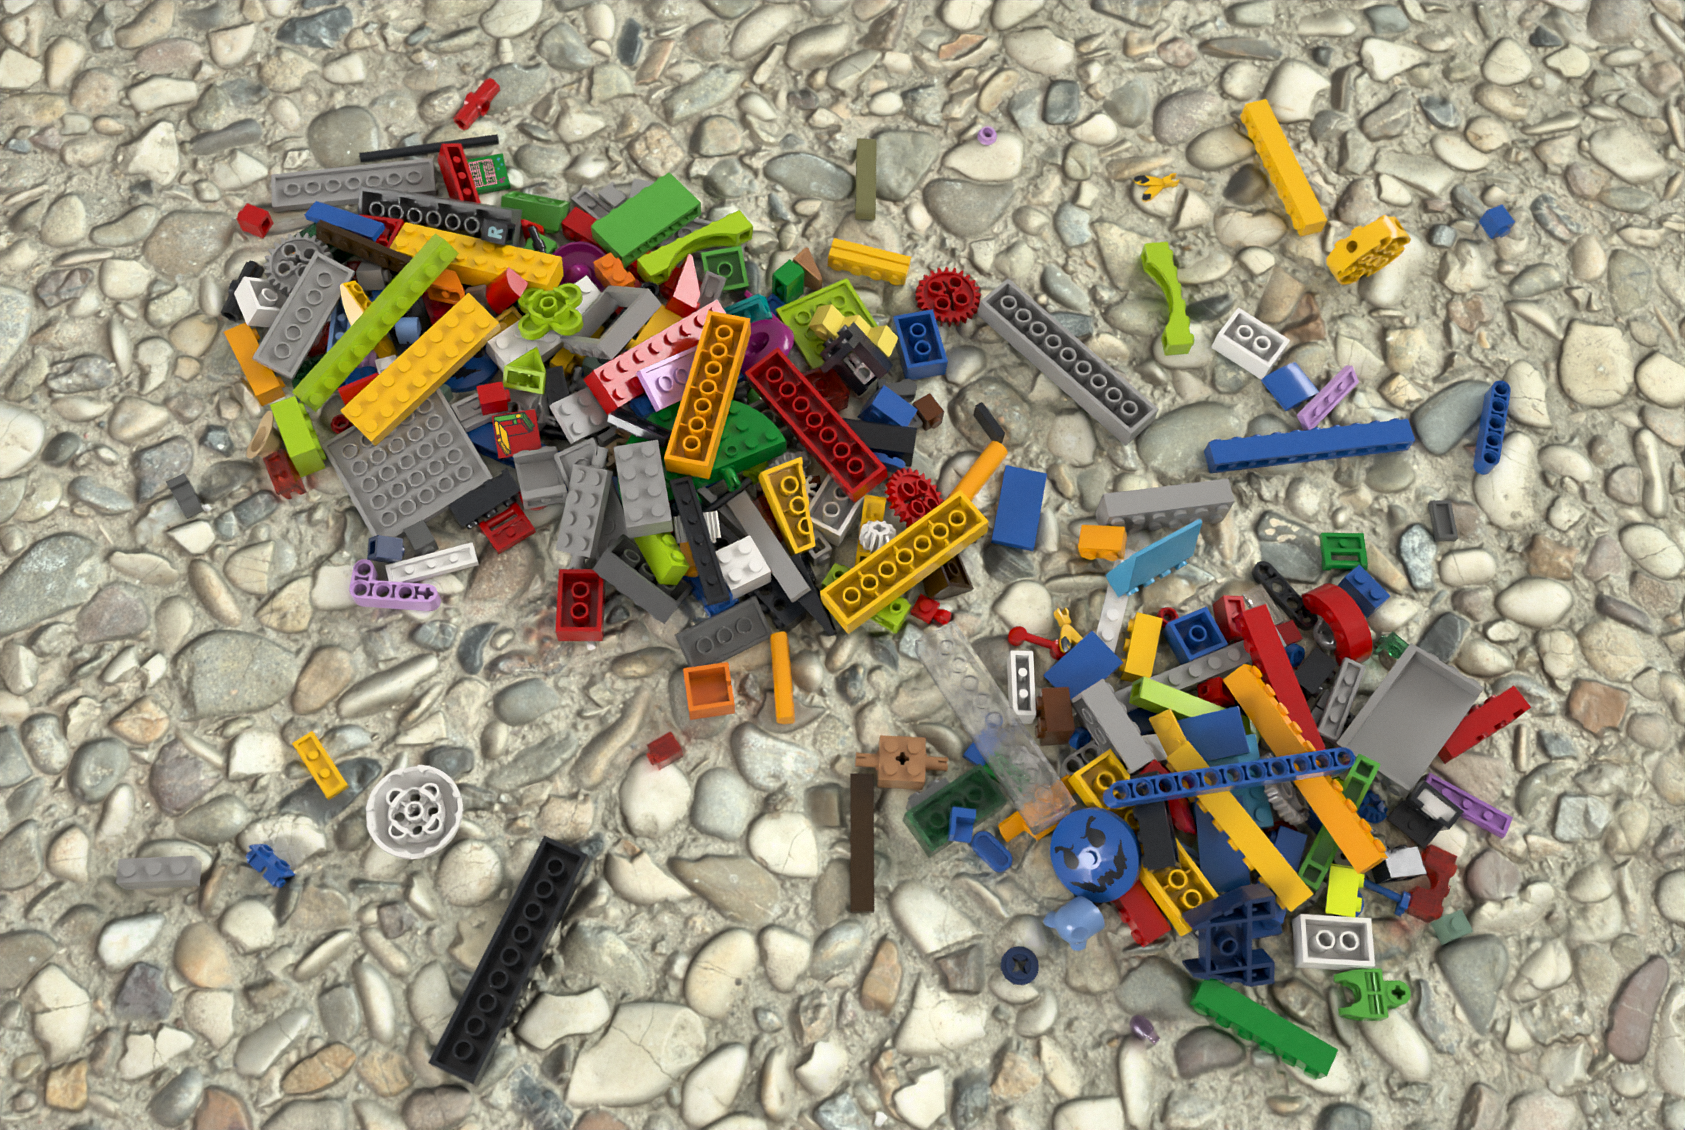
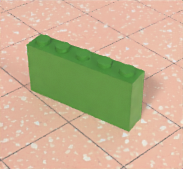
M669 172L659 177L650 186L643 188L634 197L628 198L618 208L612 209L602 219L596 220L591 225L592 238L607 253L611 252L615 258H619L624 268H626L700 216L701 202Z

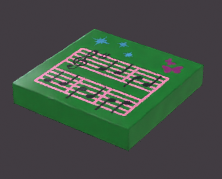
M503 153L467 160L478 195L511 189Z

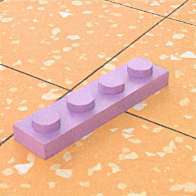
M1346 365L1297 414L1303 431L1314 428L1359 383L1353 366Z

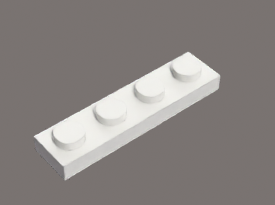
M472 542L388 564L385 567L389 581L413 583L479 564Z

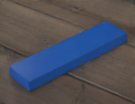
M315 201L304 214L309 221L318 223L321 219L374 242L386 229L384 223Z

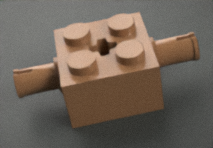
M880 735L876 754L856 752L855 767L876 768L877 788L923 790L925 772L927 770L947 772L948 757L927 756L926 738ZM898 760H902L904 765H900Z

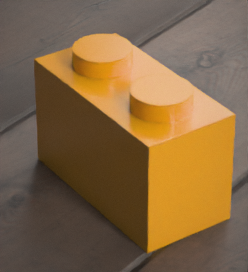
M1081 525L1078 543L1081 557L1089 560L1103 558L1109 561L1124 560L1127 542L1125 527Z

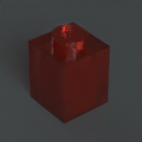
M671 731L647 744L648 753H646V757L652 766L656 764L659 770L683 757L682 748Z

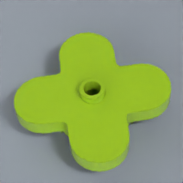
M568 283L557 288L553 287V290L548 291L540 288L524 290L518 299L520 309L526 313L518 322L521 336L527 340H536L542 338L550 330H554L564 336L578 333L584 325L581 313L576 310L583 300L579 286Z

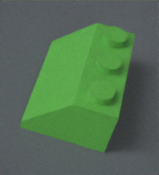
M511 191L501 197V207L522 210L521 219L543 226L544 231L547 233H556L562 229L561 222L567 217L571 205L570 201L518 191Z

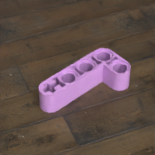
M367 559L357 561L353 567L349 590L354 601L359 606L434 611L441 604V598L436 587L433 585L378 581V573L372 562ZM370 570L368 574L362 575L364 571ZM366 591L365 594L358 596L359 592ZM389 592L387 596L380 597L382 593ZM405 594H411L407 599L402 598Z

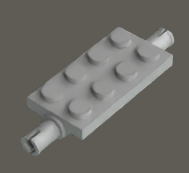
M595 446L592 464L589 467L573 464L556 546L558 551L571 553L570 569H583L585 559H588V557L595 559L613 475L612 471L604 468L609 451L608 448Z

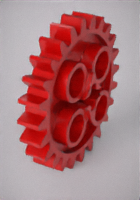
M946 267L945 271L942 272L940 268H937V273L931 270L929 276L924 275L923 280H919L915 296L917 308H921L920 312L933 309L936 322L940 321L941 327L944 322L947 323L948 327H951L953 322L958 327L960 321L966 324L967 318L972 320L973 314H977L981 293H979L980 287L975 286L976 280L969 281L970 274L964 277L963 270L956 273V268H953L951 272Z
M909 467L907 470L905 468L897 470L887 479L889 482L885 484L888 489L884 492L889 495L886 501L892 504L889 506V509L896 511L894 516L899 515L900 523L906 522V528L944 502L943 499L939 498L942 493L935 490L937 485H931V478L926 480L925 474L919 475L917 469L912 471Z

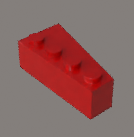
M1512 686L1497 697L1495 694L1484 701L1483 706L1479 707L1476 705L1467 712L1468 715L1462 719L1437 755L1444 764L1450 762L1512 723L1532 707L1515 686Z

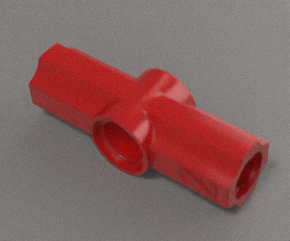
M488 78L484 80L474 93L469 92L464 100V106L453 118L454 123L465 131L471 127L480 115L485 116L490 108V102L500 91V85L494 79Z

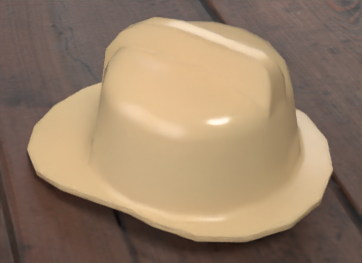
M272 411L266 412L263 416L256 434L247 448V458L252 459L255 456H260L271 460L280 449L282 437L280 432L273 427L274 415Z

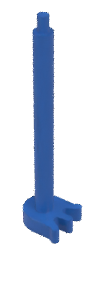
M1364 878V887L1397 902L1394 911L1395 915L1401 917L1405 909H1408L1411 893L1403 891L1400 895Z

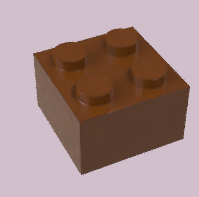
M1069 687L1042 688L1039 695L1035 698V717L1037 718V725H1035L1036 739L1040 740V746L1065 745L1069 742L1075 731Z

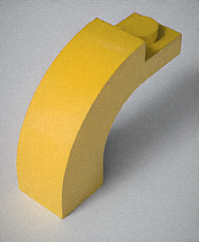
M865 495L860 531L863 524H867L868 521L875 522L878 520L883 522L886 497ZM859 538L855 566L872 554L870 550L863 549Z

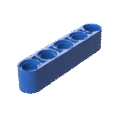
M1501 380L1494 382L1484 396L1473 462L1474 470L1481 475L1489 474L1500 461L1511 392L1509 384Z

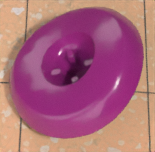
M571 242L561 246L552 254L562 257L564 276L560 281V285L575 284L585 276H588L601 293L605 290V287L595 276L593 264L594 261L605 256L601 249L587 242Z
M771 319L750 323L751 335L740 370L743 376H745V372L777 347L787 357L794 342V334L789 326Z

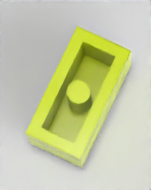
M1331 863L1325 913L1355 918L1356 912H1361L1362 898L1357 897L1358 888L1363 889L1364 874H1358L1352 866Z

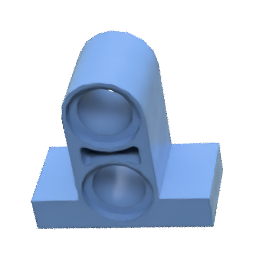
M403 317L395 324L399 344H407L406 341L413 344L420 338L422 327L418 317Z

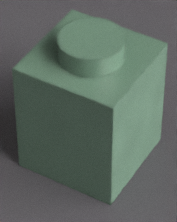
M1462 909L1431 923L1441 945L1473 932Z

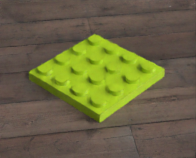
M847 278L776 309L779 320L792 329L794 344L814 376L823 372L819 367L824 362L820 352L824 349L822 344L825 340L817 337L809 327L818 307L832 304L844 317L860 315L871 327H878Z

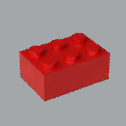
M559 569L555 628L558 641H603L606 580L602 579L592 569Z

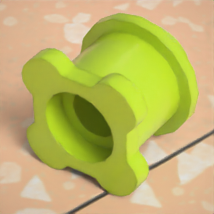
M766 461L749 468V470L746 469L743 471V475L751 479L752 485H756V483H760L758 479L759 474L765 471L769 464Z

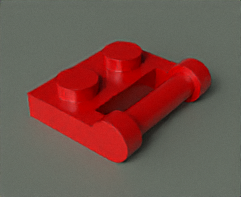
M516 502L512 503L510 508L488 521H481L478 524L480 530L498 555L536 533L534 526ZM513 515L517 516L495 530H490Z

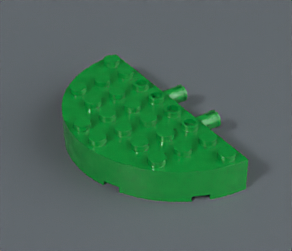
M732 400L710 479L691 476L695 490L722 479L725 480L730 492L735 491L733 486H735L736 490L740 489L742 484L736 473L783 455L786 452L784 436L775 424L758 410ZM681 401L653 413L646 420L672 431ZM632 433L625 445L647 442L649 440L638 438ZM666 445L665 447H659L668 501H670L674 497L669 481L690 475L666 471L664 461L668 446ZM618 478V488H619V493H620V497H621V491H620V485H619V478Z

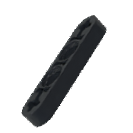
M1257 562L1251 572L1254 580L1285 614L1294 621L1298 628L1303 631L1312 630L1318 621L1317 614H1311L1304 606L1301 596L1269 562ZM1259 570H1266V573H1259ZM1272 584H1280L1283 589L1282 592H1275L1272 589ZM1288 599L1296 601L1297 608H1290L1286 601ZM1300 609H1302L1303 611L1300 612L1299 615H1297L1296 613H1297ZM1304 618H1310V622L1305 623L1303 621Z

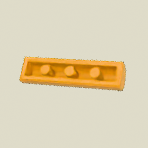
M991 441L945 501L961 490L972 502L1007 457L1008 452L1006 448L997 441Z
M784 631L770 635L776 722L779 724H793L795 722L790 649L789 639Z

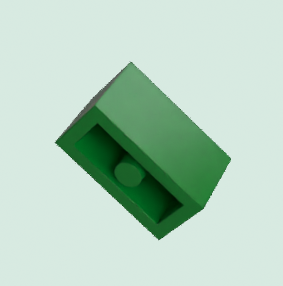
M789 259L772 274V293L785 304L791 303L803 295L804 270L799 264H795Z

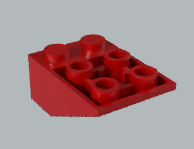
M1153 759L1140 774L1159 771L1162 774L1172 772L1165 765ZM1187 797L1168 800L1173 824L1179 830L1185 833L1189 831L1195 835L1197 829Z

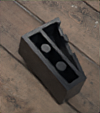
M507 468L502 470V474L495 477L494 481L488 479L483 482L484 486L469 491L448 505L449 511L461 530L465 527L470 530L479 524L478 520L486 516L488 519L498 513L497 509L505 505L507 508L512 503L517 502L516 497H518L521 490Z

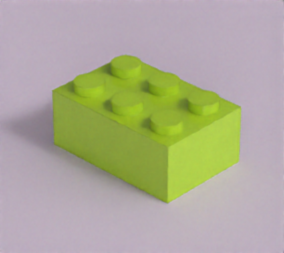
M292 396L270 404L289 456L300 477L325 469L323 460L327 458L319 443L320 440L313 428L312 420L309 413H307L304 403H298L296 397Z

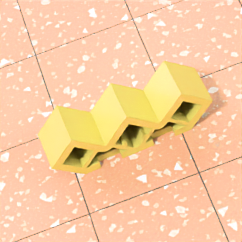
M832 304L817 308L809 324V327L817 337L825 341L830 337L834 339L838 336L836 332L843 325L849 326L854 322L887 358L890 357L898 337L887 325L871 327L860 315L844 317Z

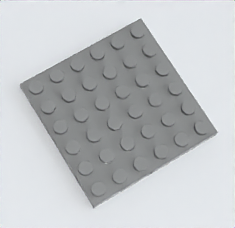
M440 388L428 397L376 447L354 425L321 444L372 536L382 535L402 538L405 536L403 529L421 520H424L425 523L448 510V505L471 490L484 486L483 482L488 479L494 481L493 476Z

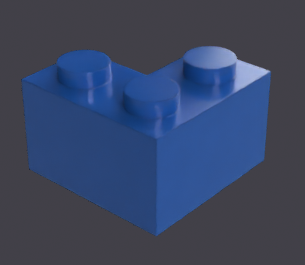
M883 385L867 400L857 417L862 421L908 426L917 409Z

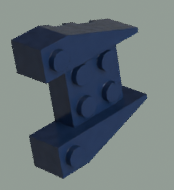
M1263 883L1240 886L1182 913V917L1193 930H1198V958L1182 960V964L1194 978L1206 980L1213 978L1231 984L1238 982L1250 987L1274 983V960L1263 948L1252 949V921L1275 918V895Z

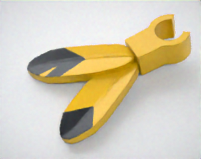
M1171 173L1162 179L1139 175L1133 179L1138 185L1150 187L1143 193V202L1151 201L1163 188L1178 186L1180 180H1171L1176 178L1177 173Z
M1065 607L1061 613L1059 608L1053 613L1061 627L1059 646L1063 653L1070 649L1071 642L1076 645L1083 639L1070 626L1069 610Z

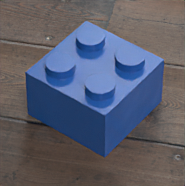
M1207 606L1168 622L1162 631L1180 665L1218 651L1228 645Z

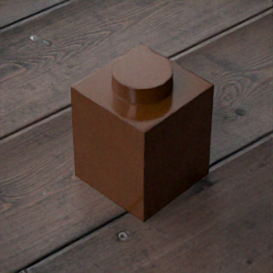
M930 393L913 402L912 406L917 409L916 414L923 422L922 428L925 431L930 428L935 429L941 425L944 410Z

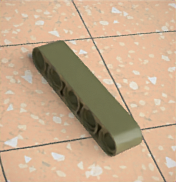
M857 138L855 220L875 221L876 139Z

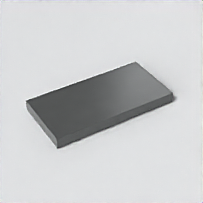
M752 596L675 634V637L689 667L721 663L769 639L773 633L756 596Z

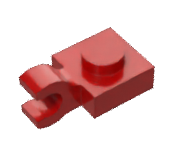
M920 594L910 614L928 624L934 619L947 626L951 619V612L939 609V602L929 599V597Z

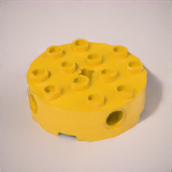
M1382 215L1376 221L1364 227L1358 226L1350 232V236L1337 241L1334 244L1335 248L1326 258V264L1339 284H1352L1357 282L1362 275L1366 274L1369 277L1390 264L1405 250L1404 245L1410 243L1411 238L1395 216L1387 217Z

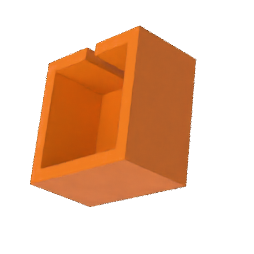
M728 662L683 668L690 720L735 714Z

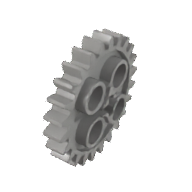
M297 232L296 238H293L291 234H288V240L281 237V244L273 243L276 247L275 250L268 249L271 256H265L267 263L263 264L266 269L264 273L276 291L280 290L283 295L288 292L290 295L308 265L309 258L313 256L315 251L333 259L329 247L318 240L315 235L310 238L309 234L306 233L304 237H301L300 233Z
M1272 751L1268 754L1261 756L1260 760L1274 758L1276 756ZM1271 766L1272 772L1278 775L1277 770ZM1293 781L1263 785L1265 786L1264 793L1267 794L1269 802L1273 804L1274 810H1278L1279 816L1284 817L1285 822L1289 821L1290 825L1294 824L1296 826L1308 820L1307 817L1310 816L1308 811L1310 809L1307 804L1309 803Z

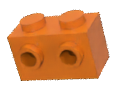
M611 252L593 262L595 276L605 289L609 285L634 287L636 282L631 272H626L621 260L615 258Z

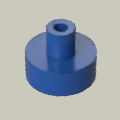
M1295 643L1285 647L1291 666H1299L1305 657V649Z
M1077 727L1069 740L1070 746L1079 750L1090 742L1091 734L1087 729Z

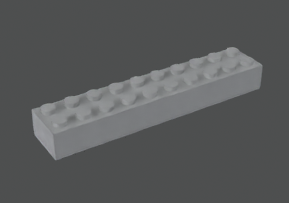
M1006 279L980 301L977 315L1125 446L1154 421L1159 410L1154 404L1010 279Z

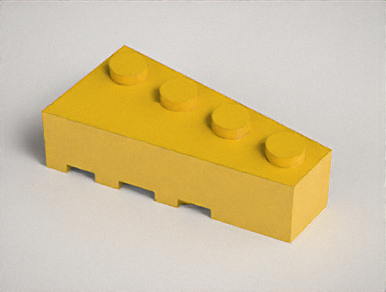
M802 456L762 471L758 476L790 556L807 552L816 546L812 519L809 512V500L806 493Z

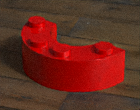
M1325 583L1301 595L1304 606L1311 614L1321 616L1331 627L1336 640V650L1333 653L1339 667L1345 657L1360 664L1370 658L1372 653V637L1368 623L1359 606L1346 591L1335 584Z

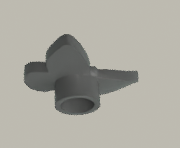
M578 365L574 368L572 382L568 386L569 395H572L574 391L578 392L585 389L587 385L583 380L586 377L581 375L583 368Z

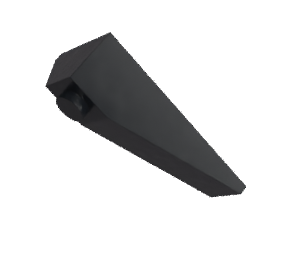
M797 553L791 556L790 559L811 589L801 596L798 601L830 636L838 634L829 610L821 603V590H819L817 585L814 586L813 582L817 579L806 554Z

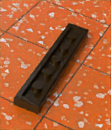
M850 774V913H874V774Z

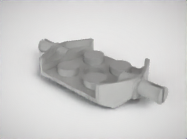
M504 387V390L509 389L511 402H507L508 411H504V414L512 413L513 406L518 404L517 412L536 410L539 432L546 424L555 427L559 426L556 423L558 422L557 419L549 414L548 397L533 392Z

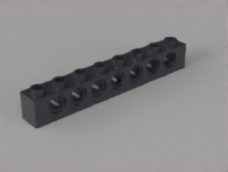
M675 502L671 505V518L679 516ZM701 502L700 505L703 510L704 508H706V505L703 502ZM720 520L721 538H716V542L713 543L715 552L719 550L717 549L718 546H728L739 541ZM772 573L771 582L745 594L747 598L756 596L764 615L767 614L772 619L773 625L778 630L782 629L789 633L806 619L807 609L798 600L792 602ZM763 590H767L770 592V594L765 596L762 595L760 592ZM781 605L784 606L785 609L782 611H778L775 609V607Z

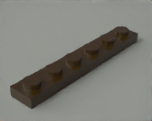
M321 219L316 224L318 240L397 273H400L412 259L410 256Z

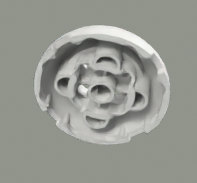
M418 765L399 768L381 779L371 792L366 805L367 828L375 843L390 855L403 859H420L431 856L447 846L459 830L463 816V802L460 792L454 781L447 774L434 767ZM414 796L421 797L419 802H411V798ZM432 808H437L439 810L438 813L433 814L432 817L429 816V811ZM420 812L418 816H414L415 813ZM399 813L405 815V819L402 822L395 820L396 815ZM416 827H422L420 834H413Z

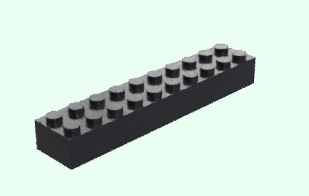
M547 836L543 837L428 1062L431 1066L471 1085L479 1086L590 862L586 853Z

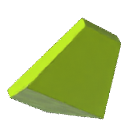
M537 346L504 366V387L544 394L546 370Z

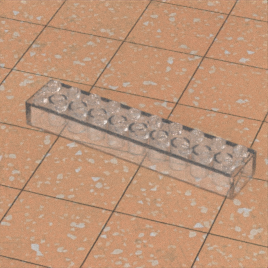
M955 621L915 640L916 655L1033 835L1035 836L1055 825L1064 817L1074 812L1077 803Z

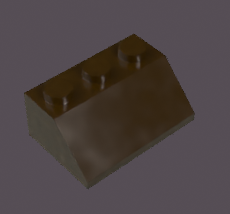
M959 553L922 580L925 593L929 599L944 600L974 589Z

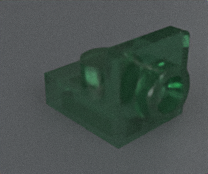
M1392 631L1387 637L1382 635L1375 643L1377 649L1373 653L1377 655L1385 648L1393 658L1399 659L1409 644Z

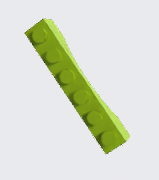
M740 210L730 213L724 218L713 221L701 229L694 230L692 233L678 238L668 245L661 246L649 254L642 255L637 259V273L645 282H654L660 285L668 281L676 265L687 257L688 254L710 247H736L751 240L753 225Z
M1168 241L1145 243L1140 254L1144 271L1159 284L1168 302V324L1161 336L1164 355L1188 354L1194 345V335L1190 332V319L1186 316V303L1181 296L1182 287L1181 283L1177 280V267L1173 264V251L1169 248Z

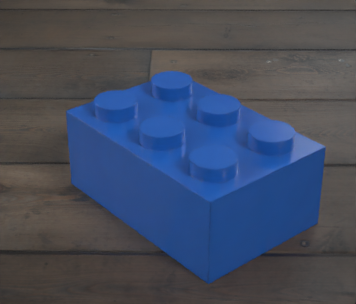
M933 309L893 316L891 331L898 337L896 349L905 379L916 380L944 375L948 360Z

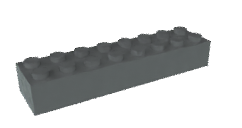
M359 186L358 215L403 219L404 223L407 222L479 239L482 238L480 229L484 219H496L516 224L513 245L510 246L519 247L522 214L520 209L374 186Z

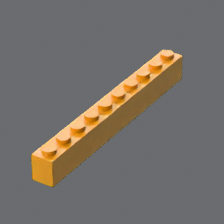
M1243 664L1223 679L1276 757L1316 751L1314 746L1308 740L1305 741L1301 736L1302 730L1299 725L1294 721L1291 722L1287 716L1289 714L1287 708L1281 702L1278 703L1274 698L1276 695L1274 690L1268 684H1264L1261 679L1262 674L1256 666ZM1316 760L1317 766L1321 768L1320 762ZM1293 763L1294 768L1300 772L1298 765ZM1330 775L1293 781L1358 874L1366 873L1388 858L1385 854V846L1379 839L1375 840L1372 836L1370 825L1365 819H1360L1356 813L1358 810L1356 805L1350 799L1345 798L1342 793L1343 787L1336 779H1332Z

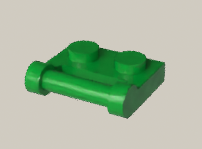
M1322 532L1319 535L1323 571L1355 569L1358 565L1367 571L1368 560L1364 533ZM1331 556H1357L1358 561L1332 560Z

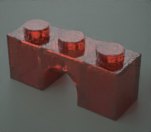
M1432 844L1423 849L1421 853L1427 873L1425 875L1430 881V889H1424L1418 885L1410 889L1408 893H1411L1408 909H1405L1404 912L1426 923L1441 917L1444 906H1442L1443 899L1448 896L1451 886L1448 885L1450 878L1455 875L1457 865L1455 864L1457 856Z

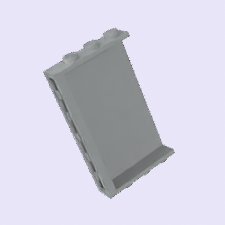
M1410 643L1337 741L1334 748L1346 747L1354 753L1355 759L1359 753L1380 763L1381 765L1373 781L1381 782L1388 787L1391 793L1406 799L1478 699L1484 687L1475 679L1461 674L1454 666L1441 662L1436 655L1427 653Z

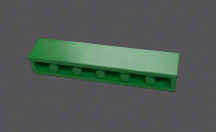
M1200 979L1189 1001V1004L1194 1006V1010L1204 1016L1210 1015L1216 1019L1215 1022L1218 1025L1234 1029L1242 1039L1247 1041L1253 1040L1260 1044L1259 1048L1263 1051L1279 1055L1284 1063L1293 1067L1295 1065L1304 1070L1303 1073L1312 1079L1317 1080V1078L1326 1077L1337 1055L1338 1049L1216 979Z

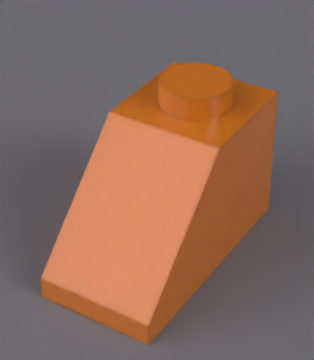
M445 269L427 288L431 300L456 305L465 296L462 284L456 271Z

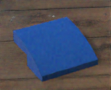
M1296 362L1275 370L1261 380L1285 411L1299 407L1302 402L1314 398L1319 393L1318 389Z

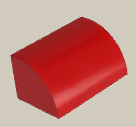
M508 267L487 285L485 292L487 302L497 314H501L521 297L529 283Z

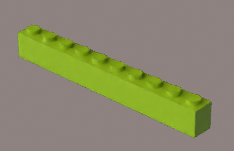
M434 234L296 386L292 393L313 411L317 412L459 253L445 239Z

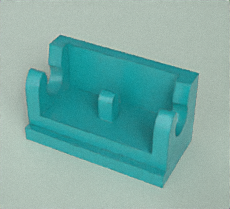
M756 294L723 308L729 315L750 318V323L773 318L767 298L761 294Z

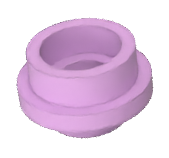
M986 126L978 132L977 137L980 143L991 145L995 143L997 134L992 127Z

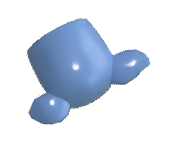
M1078 896L1065 903L1057 912L1050 911L1043 919L1046 926L1056 928L1060 937L1070 944L1072 950L1076 951L1085 949L1087 940L1105 928L1104 918L1099 909L1090 900L1082 896Z

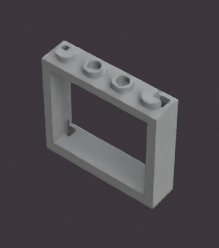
M609 285L582 314L583 328L574 335H562L560 339L564 343V348L572 354L612 360L662 304L649 289ZM618 306L628 307L600 339L590 338Z

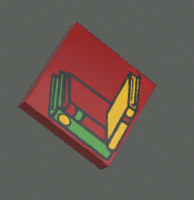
M535 409L492 416L499 459L513 457V454L522 450L532 451L542 448Z

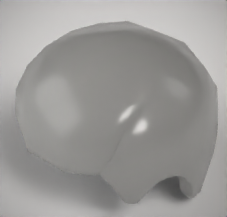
M1321 618L1314 625V639L1320 647L1334 650L1336 649V640L1333 636V631L1328 623Z

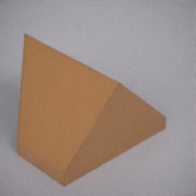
M804 248L793 258V262L799 264L804 270V286L818 291L822 289L823 279L809 248Z

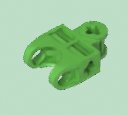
M1355 969L1334 975V983H1340L1350 988L1355 996L1352 1006L1338 1009L1339 1017L1345 1019L1383 1021L1389 1018L1388 1009H1395L1406 1004L1411 996L1410 989L1404 982L1399 980L1383 981L1382 969Z

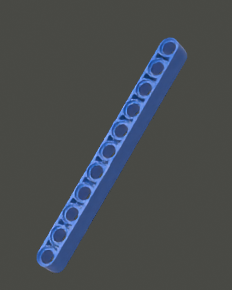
M1340 747L1117 781L1104 791L1103 800L1108 807L1120 808L1334 775L1352 767L1355 763V755L1349 748ZM1337 756L1342 759L1343 764L1338 761ZM1316 760L1320 762L1321 768L1317 766ZM1293 763L1298 765L1300 772L1294 768ZM1271 766L1277 770L1278 775L1272 772ZM1249 770L1255 773L1256 779L1249 774ZM1226 773H1229L1233 777L1234 782L1230 781L1227 778ZM1204 776L1210 779L1211 785L1205 782ZM1181 780L1188 783L1189 789L1183 787ZM1159 783L1165 786L1166 792H1162L1159 789ZM1136 787H1140L1143 790L1144 796L1136 792ZM1113 790L1120 793L1121 800L1113 796Z

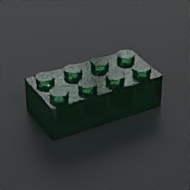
M979 763L907 811L902 821L930 859L955 842L948 841L952 807L975 809L974 829L1002 810L1008 800Z

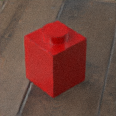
M248 203L239 211L236 218L243 231L260 238H264L274 224L268 211Z
M502 381L476 386L483 416L508 411L507 402H511L509 389L504 390Z

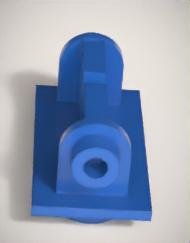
M266 844L249 846L251 851L246 854L247 862L259 873H262L266 867L267 870L263 877L273 887H283L286 883L285 877L296 875L286 861L279 859L273 853L274 850Z

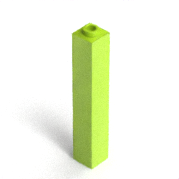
M1145 676L1133 682L1129 699L1130 704L1156 714L1171 708L1176 720L1225 709ZM1241 715L1246 735L1255 734L1258 744L1261 734L1250 718Z

